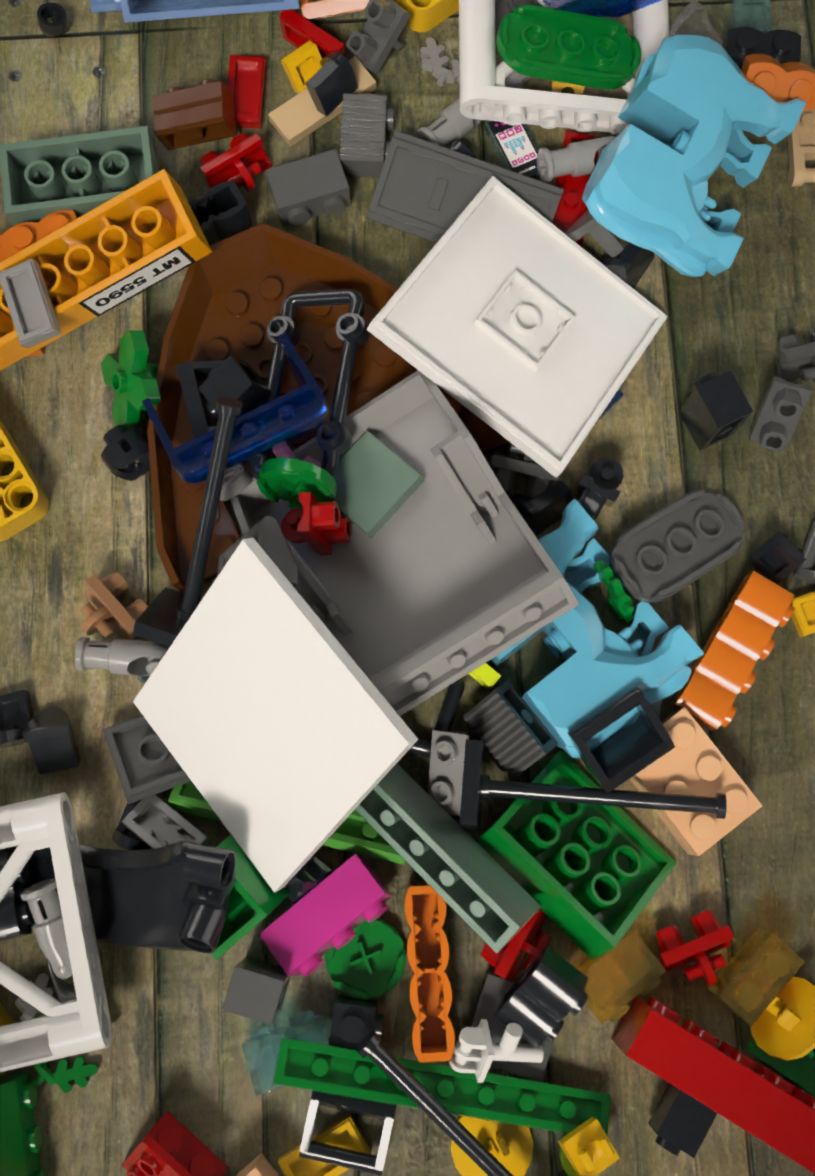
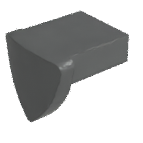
M588 210L564 232L575 242L589 232L611 258H615L625 249L620 240L612 232L600 225Z

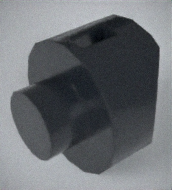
M121 424L113 427L104 435L103 440L107 446L101 454V459L112 474L128 481H134L150 471L148 434L144 429L134 428L128 430L125 425ZM138 460L139 463H136L133 467L131 463Z

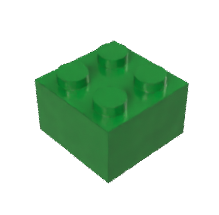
M232 835L217 846L233 850L236 856L235 883L227 903L229 913L214 953H211L216 960L266 918L290 894L285 887L275 893Z

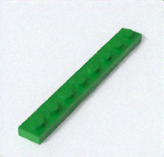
M288 1038L280 1039L273 1085L420 1109L368 1056L363 1058L356 1050ZM395 1057L452 1115L569 1134L589 1118L594 1117L598 1119L608 1137L610 1094L487 1073L483 1083H477L475 1073H459L450 1066L427 1062L420 1063L415 1060Z

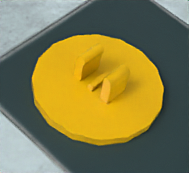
M788 976L774 980L762 989L753 1003L750 1015L751 1034L757 1046L772 1058L789 1061L802 1058L815 1049V985L804 978Z
M463 1116L459 1117L458 1121L513 1176L525 1175L532 1161L534 1145L528 1127ZM451 1139V1153L459 1173L462 1176H488Z

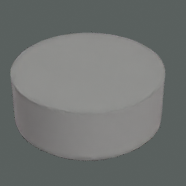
M234 466L225 471L220 501H226L237 496L250 484L251 477L243 466Z

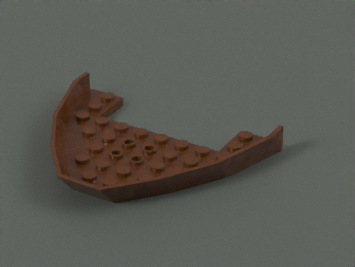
M264 223L210 245L212 253L188 267L164 334L156 379L161 401L154 409H151L147 433L156 548L171 584L180 592L185 591L213 446L200 449L194 438L176 365L191 361L226 360L231 355L249 363L266 384L274 346L267 337V324L273 317L280 315L283 300L289 294L297 291L355 289L362 293L365 298L363 319L369 326L371 321L399 289L343 255ZM350 305L304 306L296 308L294 323L299 327L301 336L296 346L288 350L274 428L280 433L281 443L285 442L291 451L316 437L318 428L330 420L343 346L342 341L336 334V324L343 314L349 312ZM371 333L368 341L359 347L357 351L346 416L418 371ZM205 380L199 381L200 386L204 383ZM438 386L472 435L483 456L511 445V442ZM202 394L203 400H204V404H205V402L207 401V399H206L205 396ZM263 400L253 409L256 422H259ZM205 406L210 427L217 426L218 418ZM246 438L231 441L226 470L234 466H243L252 478L251 460L253 450L248 446ZM273 453V454H271V455H268V459H267V460L273 459V458H277V457H276V455ZM220 500L203 583L218 577L219 556L240 539L225 502Z

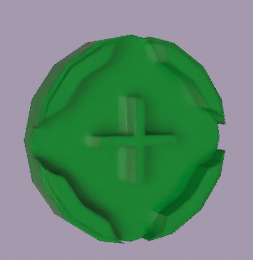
M285 457L269 459L262 463L256 482L261 493L268 499L277 503L279 498L288 501L287 507L291 509H303L299 501V493L311 492L319 502H331L335 500L338 489L336 480L326 470L313 463Z
M378 917L371 923L365 920L354 929L356 936L344 947L338 950L333 947L325 953V963L330 979L335 987L348 997L361 1000L380 997L392 990L403 975L406 962L404 941L393 925Z

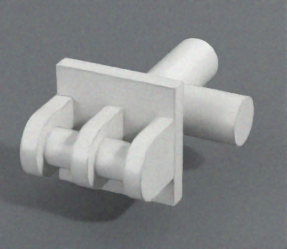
M481 1019L478 1027H465L461 1030L449 1064L456 1072L475 1073L477 1083H483L492 1061L542 1063L544 1051L542 1045L535 1048L530 1044H518L523 1034V1029L517 1023H509L500 1043L492 1042L487 1019Z

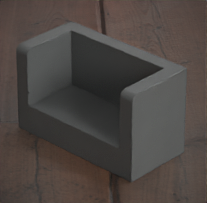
M246 956L234 967L223 1009L227 1012L272 1025L281 1011L291 976H287L281 966Z

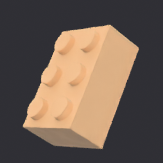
M684 707L675 710L661 721L670 735L675 748L638 772L630 780L642 792L715 797L716 793L726 794L727 809L725 819H717L715 814L653 809L688 855L700 856L760 809L762 804Z

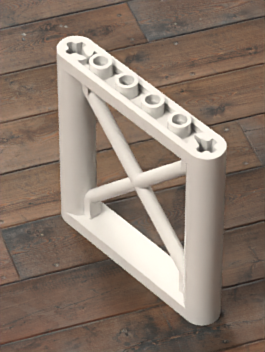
M459 0V86L461 114L470 119L505 122L508 125H540L546 129L556 127L571 128L579 132L602 131L618 136L629 126L628 123L619 119L618 116L632 93L642 64L649 55L657 53L664 39L670 37L668 0H632L633 36H635L641 48V62L635 73V78L633 77L630 82L622 86L627 93V99L505 87V79L514 70L504 61L496 66L495 0ZM558 0L537 1L543 7L583 14L598 0H575L567 8Z
M65 792L0 806V850L17 846L0 872V902L34 851L50 847L77 998L61 1003L0 962V984L46 1015L40 1018L0 1026V1072L109 1048L112 1042L111 1019L75 819L70 799Z

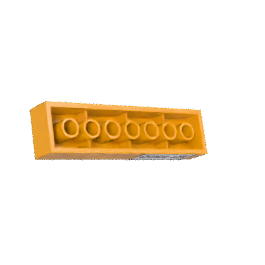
M165 169L0 262V272L29 259H34L39 263L62 334L30 348L20 345L0 283V371L212 253L182 188Z

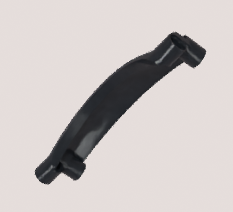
M182 840L165 847L149 850H113L79 845L96 941L155 949L197 951L207 954L215 952L229 913L227 903L235 883L236 856L233 850ZM17 846L1 849L0 853L14 852ZM50 847L35 850L27 862L29 880L25 883V889L41 881L55 878Z

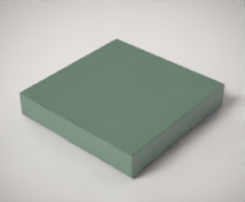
M366 431L338 462L336 473L333 476L338 486L334 501L338 504L340 512L372 538L425 480L414 468L370 432Z

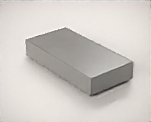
M29 259L0 272L1 287L20 345L30 348L62 334L39 263L34 259Z

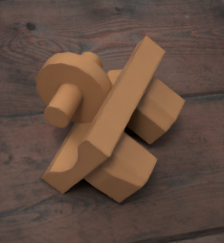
M114 572L101 580L95 574L85 581V584L88 586L85 597L90 603L85 604L81 608L83 614L88 618L83 623L82 630L87 635H92L99 631L105 639L110 638L116 631L122 639L138 640L139 637L133 635L135 621L148 607L146 603L138 599L126 608L121 605L118 599L129 592V586L118 572Z

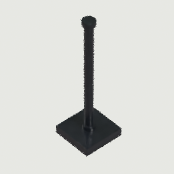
M229 397L217 399L216 410L219 412L185 591L183 593L165 587L135 621L133 631L135 636L170 647L202 600L200 594L236 416L241 415L243 403L239 400Z
M466 739L460 825L465 831L480 832L482 800L489 801V796L715 814L717 819H725L727 799L724 793H716L715 797L614 789L607 794L603 788L490 780V775H484L486 752L483 741Z
M375 1031L370 1032L361 1041L356 1051L363 1058L368 1056L488 1176H513L380 1043L381 1037ZM562 1169L561 1172H560L557 1176H569V1175H567V1173L565 1172V1170Z

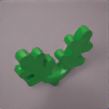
M600 559L593 564V567L599 574L600 581L608 587L607 591L611 595L607 598L608 608L613 614H616L620 622L623 621L627 624L634 619L632 615L634 611L632 599L624 592L618 578L615 579L612 569L606 566Z
M83 1056L77 1057L73 1068L69 1069L68 1059L60 1060L56 1072H53L48 1067V1062L35 1064L33 1067L39 1074L33 1080V1083L36 1086H39L44 1080L51 1086L57 1083L63 1093H69L73 1088L71 1080H74L80 1088H84L89 1082L87 1077L95 1075L99 1071V1066L97 1063L85 1064L86 1060Z

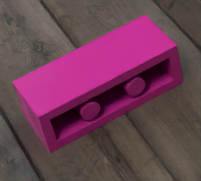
M354 854L263 930L259 936L287 976H299L302 974L304 977H307L324 963L322 956L331 948L335 947L338 950L348 944L356 936L354 929L363 921L367 920L368 923H371L380 917L388 909L386 902L393 895L366 859Z

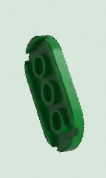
M522 5L503 17L496 35L497 50L503 61L514 71L534 78L611 90L620 88L630 82L641 62V48L635 36L631 39L630 35L626 33L627 28L621 23L598 16L537 5Z

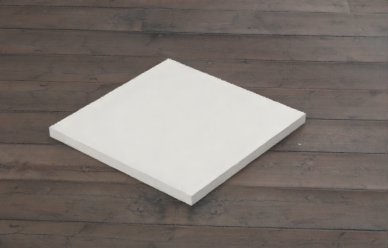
M492 176L371 321L367 331L556 478L563 472L668 316Z
M253 537L241 541L133 701L274 893L286 886L418 740Z

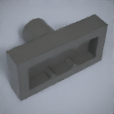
M156 795L142 799L122 820L125 827L151 849L165 847L181 840L208 846L211 844L208 837Z

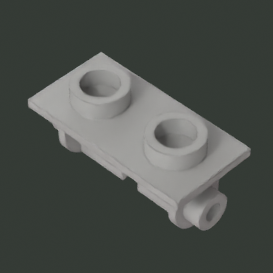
M432 730L427 793L448 814L460 816L466 739L469 740V735L466 731L453 730L452 732Z

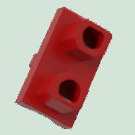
M240 133L231 139L229 144L231 149L221 155L210 151L200 158L202 164L200 168L210 189L220 183L234 181L237 187L243 185L248 192L256 189L253 178L272 167L264 151L263 142L257 134L248 137L246 134Z
M311 492L299 493V501L303 509L296 508L289 511L281 522V532L287 540L297 544L307 541L320 556L332 555V544L351 542V520L347 516H340V509L335 501L319 502Z
M538 910L509 944H506L497 954L487 943L485 944L481 956L492 966L496 967L495 974L503 979L508 978L514 981L527 954L529 953V956L523 966L524 970L548 946L552 937L543 931L540 932L533 945L547 917L544 912Z
M706 910L690 918V924L697 936L695 940L684 943L676 925H671L656 932L655 937L660 952L658 963L663 974L695 961V965L683 969L686 979L691 981L701 976L707 986L717 983L714 970L726 966V962L722 954L709 959L707 956L731 946L730 940L734 939V935L729 925L722 928L712 911Z

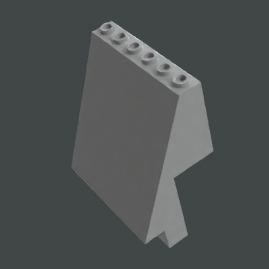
M419 370L346 416L345 427L352 436V443L348 451L368 431L420 473L425 481L372 538L351 521V542L332 544V555L320 556L307 541L297 544L290 542L284 537L298 569V583L294 588L399 716L579 605L565 578L505 493L468 429L438 386ZM317 436L292 451L297 459L304 460L309 456L320 461L322 464L324 451L317 443ZM344 453L343 455L339 456V461L341 460V458H342L346 453ZM254 477L251 478V482L245 490L230 499L243 535L268 515L277 520L281 529L283 517L286 513L293 510L287 507L288 501L279 498L277 503L268 499L261 493L256 483L257 480Z

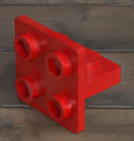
M168 1111L163 1114L122 1164L127 1170V1176H223L229 1168Z

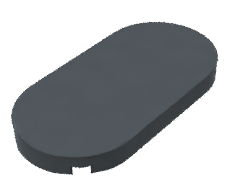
M694 490L625 531L614 543L609 559L615 579L618 578L624 592L642 602H661L734 556L742 546V532L745 530L742 515L734 503L719 493L714 495L706 493L708 490Z

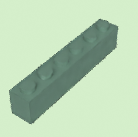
M397 763L356 807L355 810L496 954L521 931L542 907Z

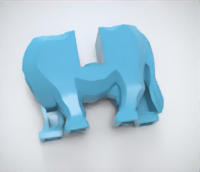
M675 35L662 41L657 53L649 55L642 64L632 93L618 116L619 119L628 123L629 126L602 150L598 162L586 183L582 200L591 216L600 225L617 237L654 252L680 274L690 277H702L705 271H707L711 275L716 276L731 267L744 238L733 233L741 216L739 211L735 209L722 212L708 211L707 207L713 209L717 206L716 201L707 196L708 179L719 167H722L728 175L734 176L736 183L742 188L757 180L772 147L767 144H752L743 134L742 130L758 137L766 136L768 141L777 144L793 132L806 102L798 98L786 103L773 100L762 88L748 81L721 44L709 37Z
M576 499L565 507L560 527L554 532L541 537L539 542L565 578L579 605L489 660L491 666L494 669L543 631L547 636L543 641L548 649L557 658L562 655L566 661L522 696V699L558 742L557 746L563 748L572 758H580L567 733L636 686L642 691L649 704L665 699L681 690L688 682L692 672L688 664L704 654L701 648L679 624L663 635L656 650L650 654L655 638L669 627L647 602L641 601L634 607L632 612L634 619L630 621L629 627L624 628L618 634L604 627L594 604L582 592L596 586L600 582L599 574L594 569L593 564L601 559L606 566L610 567V556L593 538L586 545L582 556L574 558L582 551L585 542L592 538L598 530V525ZM637 707L588 739L585 744L592 752L633 724L640 716Z

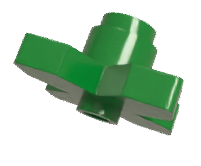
M128 330L120 339L119 354L108 353L101 362L104 382L115 392L112 407L115 426L123 424L128 430L134 429L140 423V410L154 409L161 401L156 381L159 364L147 362L149 349L144 331Z

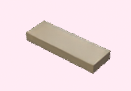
M354 56L348 60L357 81L358 88L354 93L370 94L377 89L375 79L358 58ZM306 88L270 112L268 117L274 128L291 147L342 113L343 101L328 116H325L317 111L308 88Z

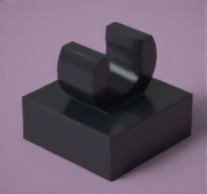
M780 531L775 533L748 557L770 581L776 584L791 574L806 560L802 555L803 551L800 548L796 549L787 539L789 536Z

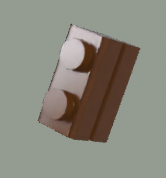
M207 79L203 80L199 86L186 89L171 87L166 90V93L153 96L154 132L168 150L237 136L236 120L234 117L236 116L235 100L223 81Z

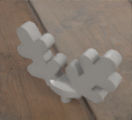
M429 37L426 39L425 47L420 48L421 68L432 72V76L438 79L436 83L440 87L444 83L454 84L456 81L459 82V61L453 60L451 70L446 69L449 57L444 56L445 46L441 44L437 46L435 39Z

